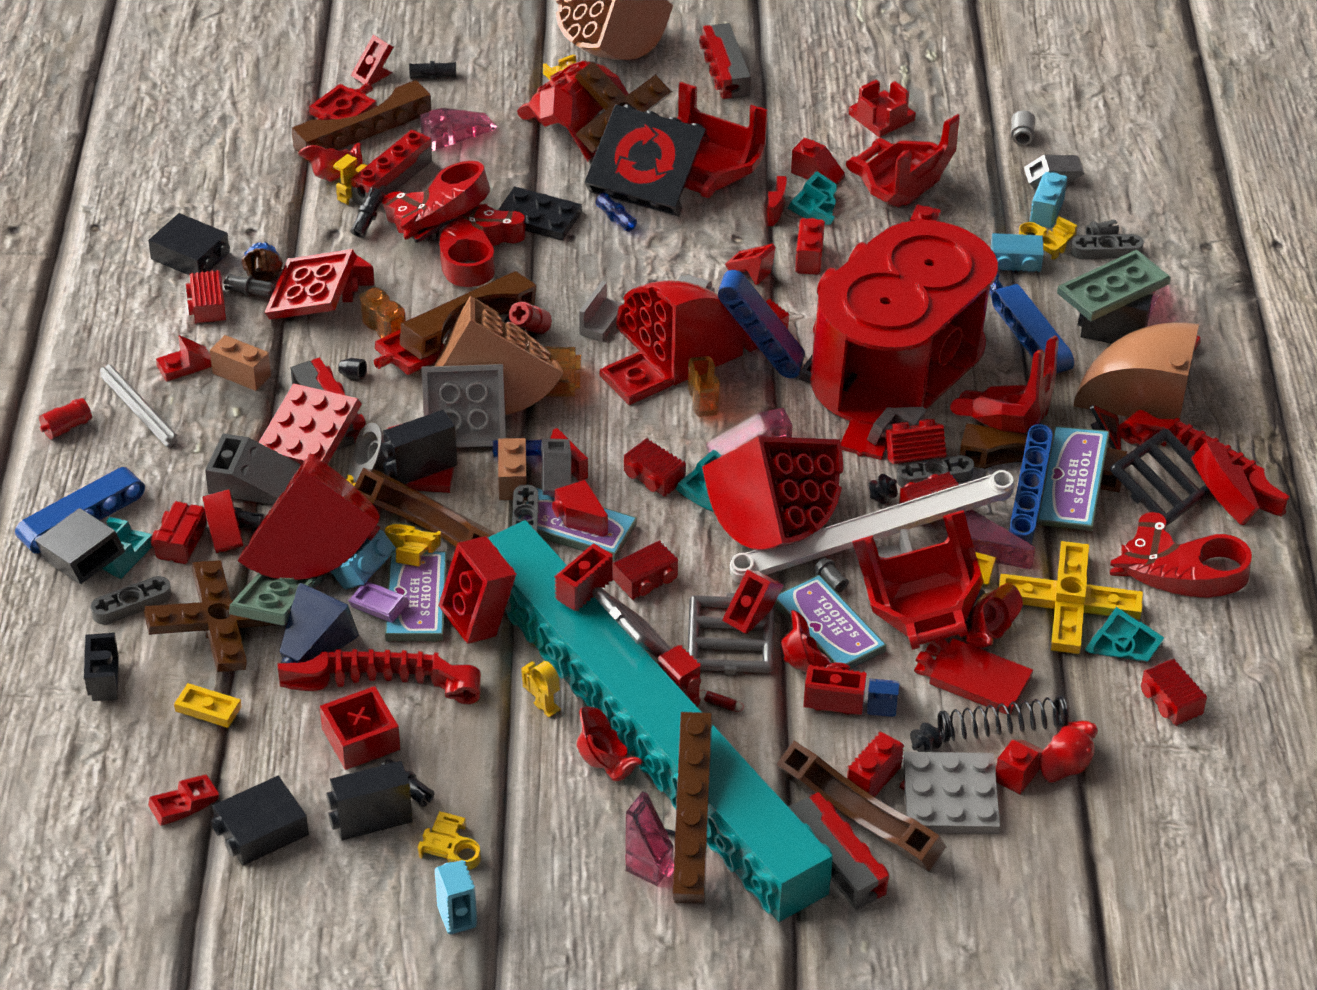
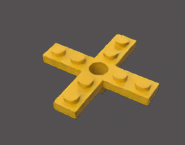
M1061 541L1057 581L1001 574L999 587L1006 583L1015 585L1022 596L1023 605L1054 609L1051 640L1052 651L1080 654L1083 613L1110 616L1114 609L1118 607L1134 619L1140 620L1142 591L1087 585L1089 544Z

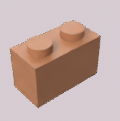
M224 335L210 349L212 372L215 375L254 391H257L271 376L269 352L227 335Z
M525 438L498 439L499 500H513L514 490L520 485H526Z

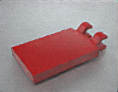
M954 638L950 644L945 639L929 642L926 651H920L915 661L918 663L914 668L915 673L930 677V685L986 707L990 704L995 709H997L1000 703H1003L1007 708L1011 702L1017 704L1033 674V669ZM1014 704L1011 706L1010 715L1016 707ZM1000 706L999 712L1007 715L1004 707Z

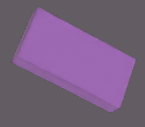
M368 581L361 585L348 600L351 607L391 623L395 621L410 603L405 595Z

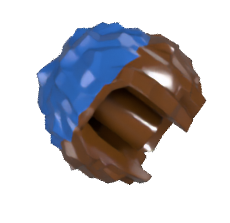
M259 242L253 244L252 247H249L244 252L241 264L248 276H253L255 280L268 282L275 280L282 271L283 261L275 247L268 243Z

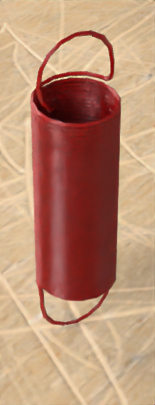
M709 690L704 697V701L731 711L735 710L737 701Z

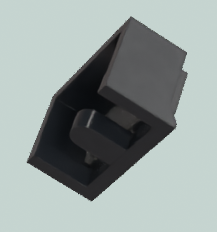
M115 632L86 634L84 680L87 695L92 696V702L118 700L119 653Z

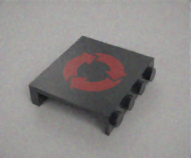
M615 104L584 183L591 193L680 217L683 209L679 201L702 141L709 142L706 128H703L698 123H683L675 117H661L653 111L642 112L630 105H624L623 107Z

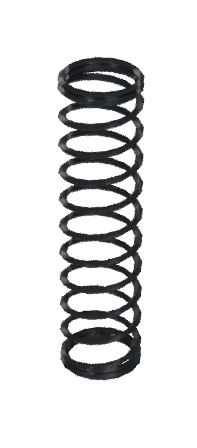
M1060 695L1055 698L1054 703L1049 697H1046L1043 703L1038 699H1034L1030 705L1026 700H1023L1020 706L1015 702H1011L1008 708L1003 703H1000L997 709L989 704L985 712L980 706L974 709V713L966 707L962 715L957 709L951 712V716L943 710L938 713L937 723L938 728L941 730L942 741L944 743L949 742L951 737V740L954 742L953 715L954 712H957L961 720L962 737L966 740L967 732L964 716L966 710H968L973 719L974 737L977 739L978 727L975 718L977 709H980L984 716L985 734L989 737L990 728L987 712L989 707H991L996 716L997 734L1000 736L1002 731L998 714L1000 706H1003L1007 713L1008 731L1012 734L1013 724L1010 709L1012 704H1014L1018 710L1019 728L1023 733L1025 727L1021 710L1023 703H1026L1030 710L1031 728L1035 731L1036 721L1033 705L1036 701L1041 707L1042 726L1046 730L1048 724L1044 706L1046 700H1049L1053 707L1054 726L1056 728L1059 726L1063 728L1069 723L1068 705L1066 699ZM1060 702H1061L1062 709H1063V719H1062V715H1061Z

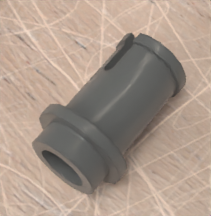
M1115 219L1100 223L1092 221L1086 226L1085 233L1086 235L1118 234L1119 225L1112 226L1118 223Z
M823 558L816 563L814 567L816 576L820 575L837 593L842 592L848 586L849 580L835 567L833 560Z

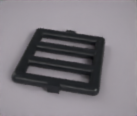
M1162 429L1110 467V471L1132 493L1130 497L1137 504L1141 502L1149 512L1162 514L1166 519L1167 526L1209 496L1211 491L1206 484L1198 488L1158 448L1165 441L1201 478L1192 461V457L1196 452L1194 450L1189 451L1168 429ZM1149 453L1190 496L1182 501L1141 458ZM1133 465L1174 508L1166 513L1125 469Z

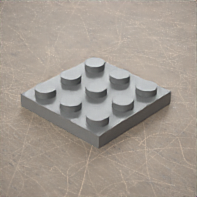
M503 364L422 367L424 416L444 410L455 425L456 447L498 446V439H506Z
M903 753L906 816L917 820L935 833L999 834L1000 820L994 753Z

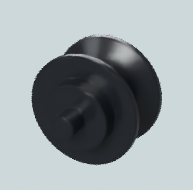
M880 474L878 481L872 480L869 482L870 498L881 504L888 503L889 498H895L898 495L897 480L892 479L886 474Z
M927 722L922 723L919 730L914 729L910 733L912 749L918 752H933V748H940L942 746L941 730Z

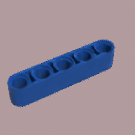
M737 270L725 272L718 290L720 301L779 374L786 378H796L799 376L805 358V351L744 274Z
M1014 284L992 291L991 300L993 307L1032 358L1037 350L1041 349L1045 352L1046 342L1055 335L1059 338L1056 374L1074 368V357L1071 350L1020 285Z
M1043 424L1033 425L1029 429L1008 535L1010 545L1018 550L1029 548L1033 543L1053 437L1051 429Z
M120 467L23 519L16 526L15 535L31 552L39 554L41 551L35 540L77 509L81 508L100 521L137 501L144 494L145 484L127 467Z

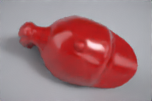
M361 143L355 144L351 151L348 149L338 151L334 148L325 149L321 146L309 145L298 152L299 156L311 163L316 177L330 182L341 179L340 171L333 168V165L345 155L349 154L357 158L356 168L363 164Z
M1011 583L1003 584L977 599L969 616L972 626L968 635H966V641L969 645L977 648L991 646L993 639L1001 638L1011 627L1012 622L1018 616L1023 606L1022 596L1015 585Z
M791 610L793 629L781 641L785 656L784 661L796 670L805 671L806 674L808 666L811 664L813 666L818 665L819 667L824 666L825 668L830 667L831 669L835 667L837 670L840 668L842 670H850V666L845 663H831L830 659L818 650L815 639L810 637L806 619L799 612Z
M583 707L580 709L582 731L576 741V746L581 757L591 767L604 769L613 781H621L628 777L637 765L642 764V760L638 757L627 758V747L619 740L617 732L611 728L606 715L601 710L595 707Z
M1089 721L1069 722L1058 734L1053 736L1052 741L1042 751L1039 760L1043 776L1048 782L1053 783L1067 776L1079 774L1088 767L1095 753L1093 739L1098 734V728L1094 723Z

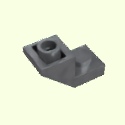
M1043 155L1024 167L1028 182L1033 188L1039 186L1045 172L1066 176V185L1085 174L1080 158L1077 155Z
M923 407L886 408L874 423L867 440L876 446L882 437L886 439L885 429H892V424L908 422L909 426L919 425V420L923 419L926 409Z
M542 438V495L555 497V489L571 484L569 439Z

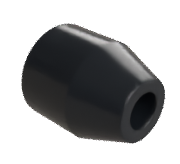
M358 358L341 360L338 365V371L349 379L363 380L367 373V362L365 359Z

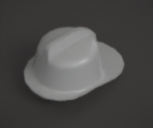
M376 423L365 425L357 436L348 470V475H352L354 482H357L362 468L377 471L384 469L383 463L386 462V457L381 448V443L384 442V435Z

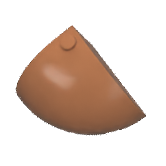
M556 0L559 4V11L556 12V17L564 36L582 50L606 59L629 60L646 55L657 45L666 29L673 5L668 0Z
M470 296L455 321L434 366L503 364L505 415L532 406L546 396L563 375L560 364L555 360L551 362L549 360L551 354L528 333L513 322L505 324L502 322V318L498 316V312Z
M1162 323L1138 329L1118 339L1107 347L1088 368L1078 387L1073 406L1090 410V406L1096 405L1114 414L1130 417L1137 410H1144L1158 419H1175L1176 417L1180 419L1199 324Z

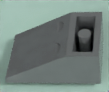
M223 433L205 469L208 494L229 489L232 498L274 505L282 492H285L287 485L301 464L249 437Z

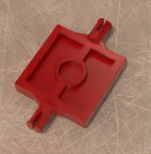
M368 82L359 89L339 84L311 104L309 112L317 117V120L342 119L365 113L377 107L376 100L366 96L373 91V87Z
M401 329L375 341V350L383 355L374 359L375 367L381 369L388 364H393L407 375L435 363L440 353L438 351L420 360L400 345Z

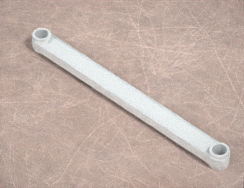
M999 470L989 476L822 528L811 536L791 545L738 553L733 556L730 562V574L735 582L741 583L747 569L768 575L854 547L852 543L854 540L872 535L874 540L899 533L900 529L909 530L943 519L944 515L962 510L965 512L996 501H1005L1010 498L1014 490L1013 476L1007 471Z

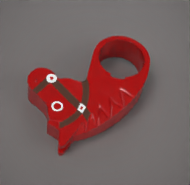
M463 161L450 165L439 172L426 191L404 194L401 191L392 192L383 197L382 205L388 222L395 223L398 233H404V239L407 240L424 228L446 222L475 208L489 194L490 185L484 165L481 162Z
M479 204L446 225L439 242L441 267L446 279L450 283L461 287H476L489 282L495 275L493 246L499 245L502 242H522L525 239L524 215L517 211H499L488 206V204ZM467 259H469V261H479L475 263H459L467 261Z
M1148 512L1139 518L1135 537L1127 542L1126 545L1121 546V556L1110 561V565L1114 567L1110 570V575L1131 576L1151 587L1178 595L1204 598L1219 597L1237 592L1246 586L1250 577L1252 552L1243 540L1228 534H1214L1183 544H1175L1171 535L1166 532L1165 517L1160 513ZM1224 557L1234 560L1240 567L1230 571H1220L1208 565L1204 566L1202 563L1210 558Z

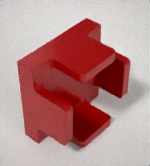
M877 79L859 88L858 102L849 107V115L879 138L915 121L916 113L908 106L909 91L896 81L890 83V93L886 90L880 92V82Z

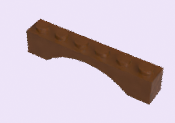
M417 80L395 87L392 94L383 103L365 113L334 120L312 119L291 127L293 147L298 152L309 145L339 150L431 114V94Z
M514 271L401 323L400 345L421 360L440 351L444 339L450 333L470 296L492 308L499 315H509L511 306L517 302H527L535 306L537 285L517 271Z
M966 423L960 455L971 458L974 462V467L983 469L1000 464L1022 462L1028 434L1001 431L992 427ZM1107 449L1101 490L1120 493L1122 483L1111 473L1110 467L1126 456L1127 451Z
M362 468L354 486L372 504L406 518L433 533L440 531L441 538L455 547L459 542L484 536L490 537L496 534L490 529L380 471Z
M681 712L672 891L674 903L705 904L712 713Z
M795 740L776 764L785 777L812 795L819 792L826 801H830L836 811L926 871H930L946 849V845L938 834L917 820L879 801Z

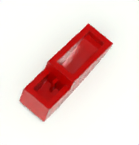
M1206 441L1194 454L1192 461L1217 501L1240 525H1245L1260 508L1241 465L1232 464L1224 443Z

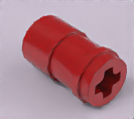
M517 302L509 310L510 321L535 334H544L551 327L552 317L545 309L532 306L527 302Z
M83 398L74 399L69 404L39 415L41 425L39 428L51 440L69 432L70 429L88 423L92 419V413Z

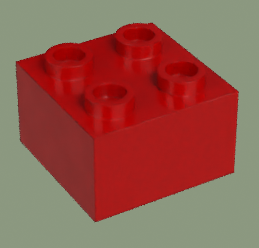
M375 686L320 705L322 730L345 770L401 750L399 726Z

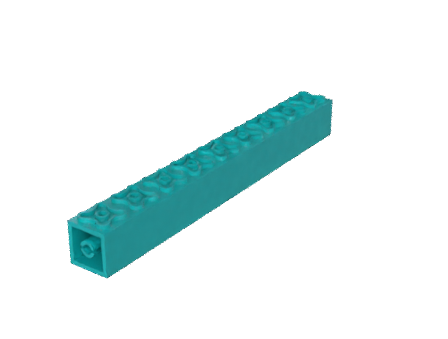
M526 520L488 537L516 573L505 608L510 622L521 629L526 640L538 648L541 657L551 663L561 679L564 678L568 682L576 697H580L587 707L598 708L606 715L611 728L617 732L619 740L627 747V752L633 757H638L642 760V764L638 765L640 770L652 778L656 788L660 792L664 791L676 809L681 712H702L595 598H590V601H586V604H583V608H579V611H574L556 600V582L554 581L556 578L554 576L567 565ZM712 725L707 845L713 852L720 855L730 872L737 874L742 880L744 888L757 897L764 911L768 914L771 913L778 922H781L829 895L833 860L832 852L826 844L821 843L815 837L810 826L806 823L803 824L716 727Z

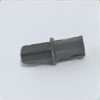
M227 274L224 279V284H228L224 286L226 290L242 292L246 296L254 294L270 298L275 289L272 283L255 280L253 276L240 277Z

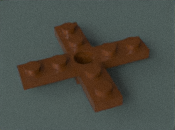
M593 61L575 75V78L601 105L605 112L580 129L576 136L593 153L598 149L615 104L623 107L624 105H630L638 111L646 112L667 98L672 91L655 74L625 96Z
M221 560L193 562L192 572L200 602L145 606L144 616L148 634L204 631L205 638H209L217 672L246 670L247 660L239 628L276 626L278 624L229 614L230 604L234 600H231Z

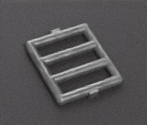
M596 587L593 590V597L639 646L657 658L672 649L639 614L602 588Z
M727 593V596L693 595L690 597L687 652H690V656H693V659H697V663H701V670L724 671V675H736V672L770 673L773 671L775 604L772 610L752 629L763 630V640L699 637L700 628H736L722 621L723 617L700 616V608H728L735 593ZM699 649L763 651V660L699 659Z

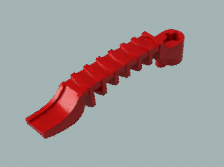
M1137 410L1118 427L1121 438L1129 444L1138 443L1141 445L1162 429H1168L1189 451L1194 450L1197 452L1206 441L1220 443L1218 438L1207 436L1203 430L1199 432L1193 428V425H1186L1180 422V419L1177 417L1175 419H1158L1144 410ZM1164 441L1160 445L1165 447L1167 443ZM1226 445L1225 448L1232 464L1242 466L1259 508L1280 517L1285 515L1287 500H1289L1290 496L1269 483L1265 476V469L1256 465L1255 460L1247 459L1242 452L1237 453L1232 450L1230 445Z
M336 649L335 652H322L316 658L307 662L277 663L280 686L293 690L318 691L324 689L330 681L329 673H335V681L338 687L344 686V672H350L353 683H359L360 672H367L370 681H375L377 673H383L386 681H391L393 673H399L402 682H408L409 674H415L418 684H423L425 675H430L434 687L444 689L446 698L455 699L461 704H473L480 698L481 671L473 665H451L439 657V652L429 655L424 654L423 651H418L416 654L408 653L407 650H402L399 653L391 652L390 649L385 650V652H375L374 649H369L368 652H359L357 649H352V652H342L341 649Z

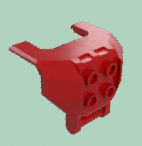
M583 60L567 66L563 71L560 70L550 77L551 80L537 89L538 92L532 96V100L518 108L517 113L523 120L536 117L544 127L555 123L567 127L585 159L589 161L596 154L597 150L592 153L576 134L603 108L575 78V75L581 69L591 63ZM597 64L621 92L627 96L629 93L620 78L607 67Z
M679 82L678 119L683 123H698L702 125L703 128H706L709 136V142L702 141L684 188L701 193L702 197L709 199L716 190L751 174L761 163L766 146L767 109L750 105L749 126L745 127L700 112L697 108V87Z
M956 114L944 122L942 136L938 145L933 142L902 140L892 144L883 138H877L872 142V146L857 157L853 156L848 159L846 167L850 172L862 178L871 195L898 208L903 204L907 206L940 181L942 173L957 148L960 116ZM876 154H878L876 157H874L873 159H871L869 162H866V161H868L870 158H872L873 156H875Z
M1055 335L1049 338L1046 342L1045 352L1040 349L1033 354L1031 373L1027 385L990 386L984 391L965 390L960 394L959 398L952 401L950 405L951 411L956 415L972 416L978 421L989 425V427L1001 431L1019 433L1029 431L1033 425L1039 424L1049 412L1056 381L1059 338Z
M964 510L943 516L949 537L945 542L884 558L879 556L873 535L852 541L866 585L872 612L909 638L912 650L921 648L920 645L958 634L960 637L968 635L965 621L984 581Z

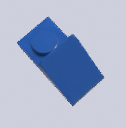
M869 678L867 714L888 717L896 716L899 681Z

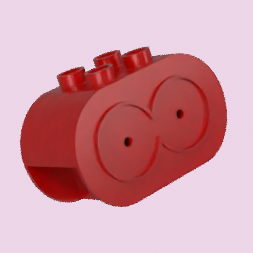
M916 220L899 223L885 229L869 244L860 242L855 246L848 261L838 270L833 267L829 268L822 275L818 283L817 313L813 326L814 343L810 383L820 403L834 414L846 420L874 425L886 408L923 407L927 410L984 355L986 337L983 328L989 289L995 281L998 272V262L992 249L978 236L959 226L939 221ZM852 373L857 374V378L847 392L843 391V383L845 384Z

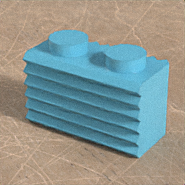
M1045 172L1032 200L1029 222H1034L1043 227H1054L1065 198L1066 176L1053 172Z
M992 233L990 248L996 256L998 270L1041 271L1044 254L1043 236Z
M379 530L371 541L366 539L353 556L339 567L331 570V573L346 590L358 585H364L394 553L396 548L383 530Z
M460 860L438 866L434 869L437 907L447 933L455 934L475 928L477 925L476 892L466 862Z

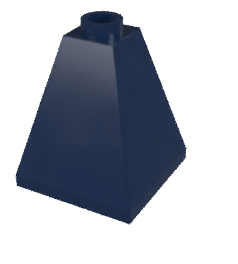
M300 583L296 590L279 651L283 659L281 663L307 662L316 658L322 652H335L336 649H341L355 640L359 633L348 604Z

